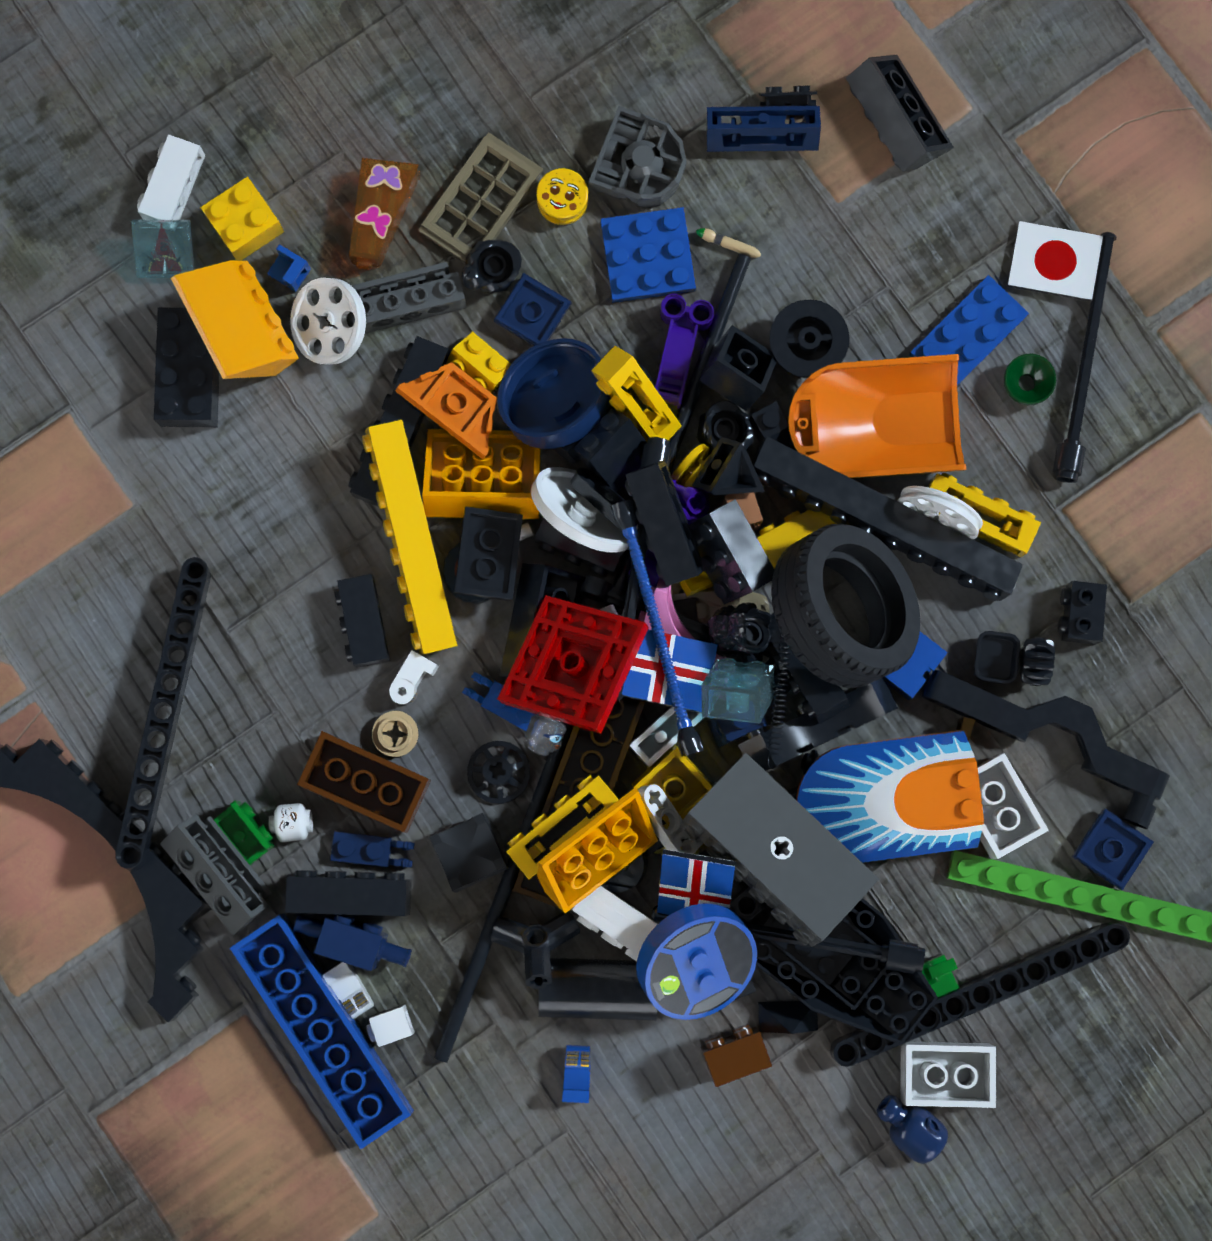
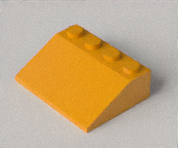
M229 260L177 274L170 278L223 379L277 376L299 359L294 350L293 342L286 335L281 325V319L274 312L267 293L262 289L255 276V270L248 261Z
M428 429L422 493L426 517L463 518L464 508L473 507L522 514V519H539V511L532 500L531 487L540 473L541 448H535L523 443L512 431L492 430L489 436L488 454L482 459L446 430Z
M636 788L632 789L538 862L537 877L544 892L564 913L572 909L658 842L639 791Z

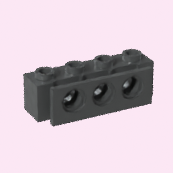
M447 262L353 285L364 305L366 314L365 333L467 308L459 273L450 274ZM351 312V316H352V320H353V324H354V322H355V317H354V314Z
M197 814L177 825L160 843L232 935H235L251 924L269 907L265 900L272 894L211 816L203 822Z

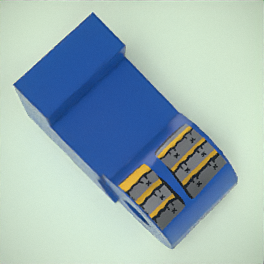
M566 1046L562 1102L589 1103L590 1046Z

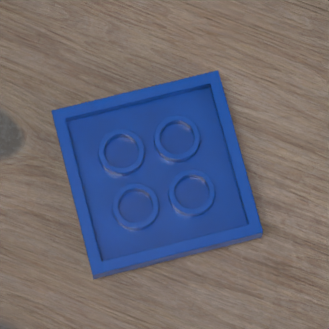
M684 207L600 219L612 303L696 291Z

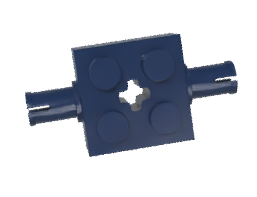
M299 914L296 919L293 932H299L318 939L314 951L316 954L369 971L378 968L381 959L402 965L405 968L408 965L412 949L388 943V934L382 932L383 927L370 922L359 925L354 923V917L345 914H335L333 917L325 918L324 922L304 916L303 914Z

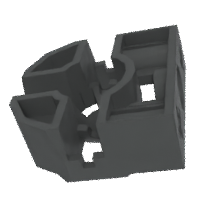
M618 106L589 179V188L619 200L629 198L632 202L636 203V206L641 208L661 206L675 194L686 169L683 141L668 123ZM655 125L660 130H663L658 145L645 140L649 126L654 127ZM618 144L626 146L621 156L620 165L612 162ZM632 159L635 165L632 170L626 164V161ZM665 167L678 172L676 178L661 174L662 168ZM634 178L638 180V183H642L638 194L625 189L629 179L633 181Z

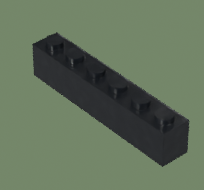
M419 336L416 337L414 343L410 342L404 354V358L407 360L403 369L398 368L394 376L393 384H395L392 395H386L382 405V410H385L381 420L377 419L373 425L402 420L409 450L412 447L425 414L395 390L401 383H408L419 378L420 375L436 371L441 366L446 365L450 355L448 348ZM363 448L359 460L362 462L358 472H353L348 487L351 488L350 493L353 497L379 507L376 498V492L380 491L377 480H372L369 464L373 463L371 453H366Z

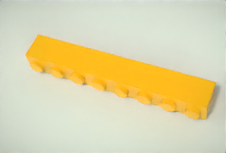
M398 420L370 426L365 430L366 435L362 436L365 452L371 453L373 463L369 464L372 480H377L380 491L376 492V498L379 508H384L387 520H383V527L386 537H391L394 548L390 549L391 560L394 566L398 565L401 575L397 577V584L400 593H405L407 604L404 605V613L407 622L412 621L414 633L410 634L414 650L419 649L420 654H427L455 647L457 642L403 421Z

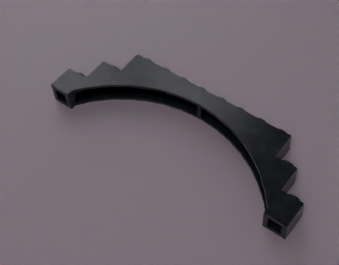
M39 738L18 760L16 758L19 755L11 746L0 744V787L37 795L66 808L100 833L116 851L124 818L122 815L125 813L124 810L113 800L109 803L102 796L104 790L95 781L91 780L88 782L81 775L84 772L82 767L74 760L69 762L62 755L64 750L58 743L52 739L48 741ZM136 822L132 823L131 833L133 835H139L144 831ZM153 841L149 846L144 866L139 870L130 871L135 879L144 899L151 922L155 946L154 991L148 1003L169 1023L174 1021L199 996L195 991L197 988L196 984L188 976L184 975L181 977L179 974L204 949L199 944L202 941L200 937L191 929L186 931L184 927L208 903L196 888L183 877L185 874L175 862L170 864L163 857L165 854L164 850ZM130 849L124 855L126 864H133L138 859L136 849Z

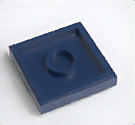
M523 273L494 318V322L535 346L549 341L570 308L572 301Z
M1102 809L1071 857L1119 890H1123L1154 841L1107 809Z

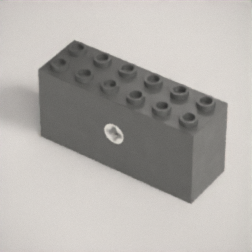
M747 753L709 790L682 821L685 825L684 831L695 841L699 838L707 846L705 851L711 857L736 861L734 879L737 882L743 881L751 888L749 890L751 896L759 903L765 902L773 909L771 911L773 917L781 924L787 923L795 930L793 932L794 937L805 946L809 944L813 947L822 942L879 880L872 871ZM776 849L780 852L778 856L774 853Z

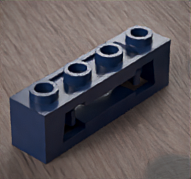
M820 106L707 107V152L819 151L821 132ZM786 115H804L802 122L795 123L794 117H790L789 124H785ZM722 116H740L741 123L736 125L735 117L732 118L731 124L723 123Z

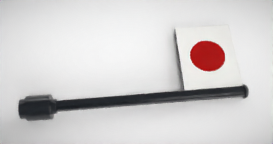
M1019 221L1007 287L1091 302L1068 435L1064 443L1057 444L1053 466L1055 480L1065 483H1076L1078 477L1082 475L1086 448L1081 446L1079 438L1113 242L1117 237L1112 232L1095 235Z

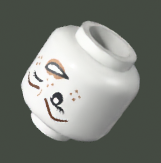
M302 803L278 805L274 811V816H269L270 833H276V837L280 842L305 840L309 832H313L311 809H306Z

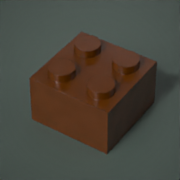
M749 1024L733 1029V1035L723 1038L720 1034L704 1040L706 1045L700 1048L715 1087L772 1067L762 1036L756 1027L751 1028Z

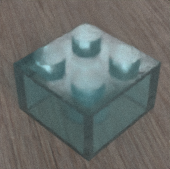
M731 658L716 660L702 683V717L760 724L774 698V666L765 665L759 661L749 663L736 662Z

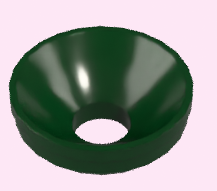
M1033 353L1023 354L1013 359L1007 366L1004 374V387L1007 394L1015 402L1027 406L1036 405L1048 399L1053 393L1057 381L1052 364L1046 358ZM1022 376L1031 377L1034 381V388L1030 391L1022 390L1019 386V378Z

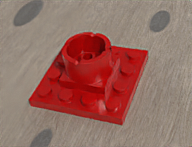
M545 596L497 699L502 704L601 734L649 627L643 621Z

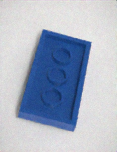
M988 275L910 352L909 356L923 357L959 354L958 386L1029 313Z

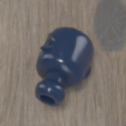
M888 1095L880 1102L876 1110L877 1115L882 1121L891 1123L889 1135L891 1141L899 1150L903 1151L913 1161L921 1164L931 1162L941 1153L948 1140V1131L946 1126L924 1106L904 1107L901 1099L895 1095Z

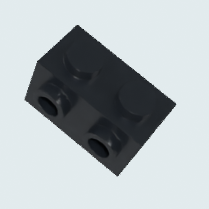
M1071 581L1066 584V588H1062L1060 603L1064 605V614L1060 616L1058 622V632L1062 633L1061 641L1094 645L1103 642L1107 584Z

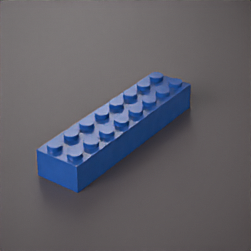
M285 913L279 914L230 947V950L359 1148L363 1149L408 1118L414 1109L355 1019L351 1018L341 1000L338 999L331 986L323 978V970L298 932H293L294 926Z

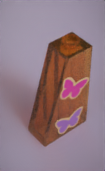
M362 158L349 251L350 260L357 268L371 270L372 267L381 266L420 180L418 164Z

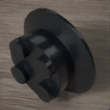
M811 299L796 301L782 309L773 321L769 336L770 348L778 364L787 372L802 378H808L817 370L828 365L842 363L847 354L850 341L849 330L842 315L829 304Z

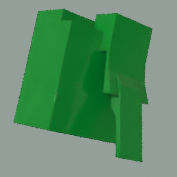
M939 954L924 961L922 973L938 998L960 989L952 971L958 969L954 958L947 960L944 954Z

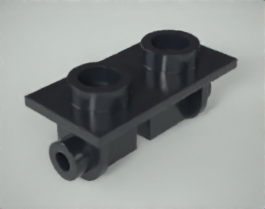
M810 85L793 86V91L782 92V86L765 87L766 92L759 93V96H765V101L760 102V107L785 106V104H790V106H816V100H811V95L817 94V91H810Z

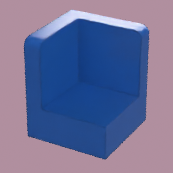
M279 244L276 248L279 256L269 269L268 275L296 292L311 268L305 259Z

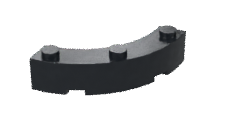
M884 678L863 687H856V690L845 694L850 707L819 724L815 716L810 719L804 708L796 711L798 717L779 725L783 729L773 728V731L783 732V734H771L773 737L782 738L781 740L771 739V741L782 743V745L771 744L770 746L781 748L782 750H770L771 753L781 755H770L769 765L775 767L778 764V760L779 764H782L851 731L849 727L851 724L856 729L898 709ZM761 727L746 734L748 740L738 746L743 755L747 753L758 765L767 771L771 769L768 766V755L770 754L768 750L771 749L769 747L771 743L769 739L772 738L770 736L772 731L764 732Z

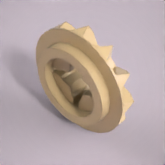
M401 711L384 713L376 720L372 729L374 745L381 753L390 757H400L408 754L415 747L419 737L416 722L411 716ZM397 722L399 731L408 734V736L399 737L396 747H394L392 737L383 735V732L393 731Z

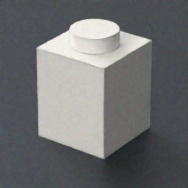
M406 1005L374 1015L369 1018L370 1024L366 1025L371 1042L376 1041L378 1047L415 1033Z

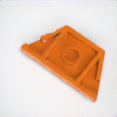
M452 362L441 366L436 371L420 375L419 378L408 383L399 384L395 390L398 394L480 458L484 459L489 450V436L493 426L492 418L497 402L496 396Z

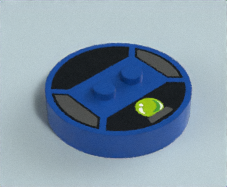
M716 904L688 906L667 916L646 937L637 958V978L652 1005L662 1014L681 1020L706 1017L729 1005L748 985L756 967L757 946L751 932L730 909Z

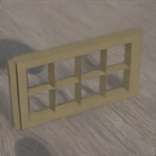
M488 132L425 218L418 232L466 263L465 258L472 248L457 239L466 225H470L485 235L481 241L495 240L538 181L544 169ZM487 151L505 162L495 177L478 166ZM509 166L526 176V179L517 191L499 180ZM473 171L490 181V184L481 196L464 185ZM495 185L513 196L503 211L486 200ZM459 190L477 201L467 216L450 205ZM481 204L498 215V218L489 230L471 219ZM445 210L462 220V223L453 235L436 224Z

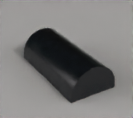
M550 958L552 983L548 984L545 988L539 989V1017L656 1021L657 1009L644 993L637 978V961Z

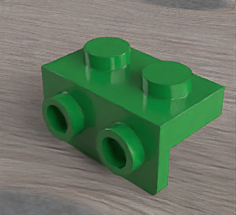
M234 800L230 803L231 806L217 816L214 821L251 866L275 847L271 842L274 836L264 824L259 826L253 819L256 814L247 802L241 804L240 801Z

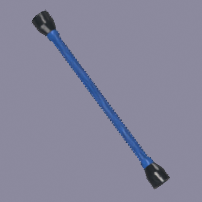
M626 500L611 505V510L615 522L622 530L627 543H629L628 547H630L631 558H633V565H635L634 569L637 572L636 576H638L639 587H641V594H643V601H645L644 605H646V612H648L647 616H649V623H651L652 634H654L655 644L658 645L656 648L659 652L658 655L661 656L660 662L663 663V671L666 674V682L669 685L668 689H670L671 700H673V707H675L674 711H676V718H678L676 723L678 728L677 744L680 755L683 757L704 751L699 734L692 726L691 719L686 717L688 715L685 713L687 710L683 706L685 703L682 702L683 698L680 695L681 691H679L680 687L677 684L678 680H676L677 676L674 673L675 669H673L674 665L671 662L672 658H670V651H668L669 647H667V640H665L666 636H664V629H662L661 618H659L658 608L655 607L657 604L654 600L655 597L652 596L653 590L650 589L651 585H649L648 574L645 571V563L642 560L643 556H641V549H639L638 538H636L638 534L636 528V508L633 500Z

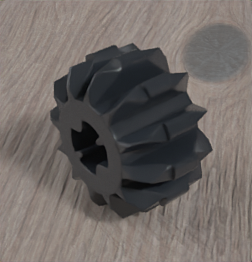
M1040 637L1025 640L1020 663V679L1023 683L1030 684L1031 686L1048 685L1051 682L1055 660V648L1052 640Z

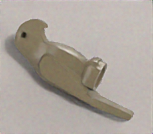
M714 588L702 590L688 597L685 593L672 595L673 602L696 599L698 621L707 624L716 610H720L721 607H727L728 605H733L736 608L739 604L750 602L755 603L757 609L768 613L770 611L767 597L754 592L725 605L716 595Z

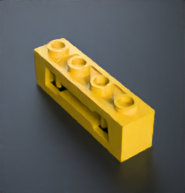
M614 346L591 370L598 379L596 382L598 388L611 397L609 403L632 421L646 441L650 437L669 440L681 428L682 425L637 361L629 353ZM621 386L627 390L631 387L642 403L650 407L653 412L648 408L642 411L632 395L624 391Z
M937 473L932 478L928 486L929 488L948 493L965 502L974 510L999 522L1002 520L1007 521L1001 529L982 520L983 525L977 537L1019 557H1023L1028 553L1041 522L1035 520L1036 516L1025 510H1019L1018 512L1010 508V504L1003 499L986 497L981 489L972 485L965 487L957 483L958 480L954 476L947 473H942L941 475Z
M590 775L577 785L580 791L572 798L568 794L554 804L557 810L549 817L543 813L532 822L531 825L534 829L526 836L520 832L508 842L511 848L506 851L507 854L528 879L537 874L538 862L536 863L534 859L546 849L539 841L529 850L526 848L527 844L538 835L543 837L577 809V803L589 793L593 797L582 805L585 810L590 814L600 804L604 808L591 819H588L586 816L549 847L551 852L619 800L599 775L595 779Z

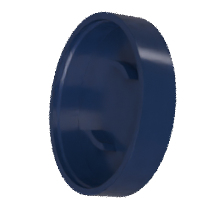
M567 338L542 342L521 354L510 365L503 376L497 397L500 415L513 434L523 443L541 449L564 447L586 436L600 422L610 405L609 400L611 397L598 388L596 385L598 379L591 371L601 361L600 356L586 343Z

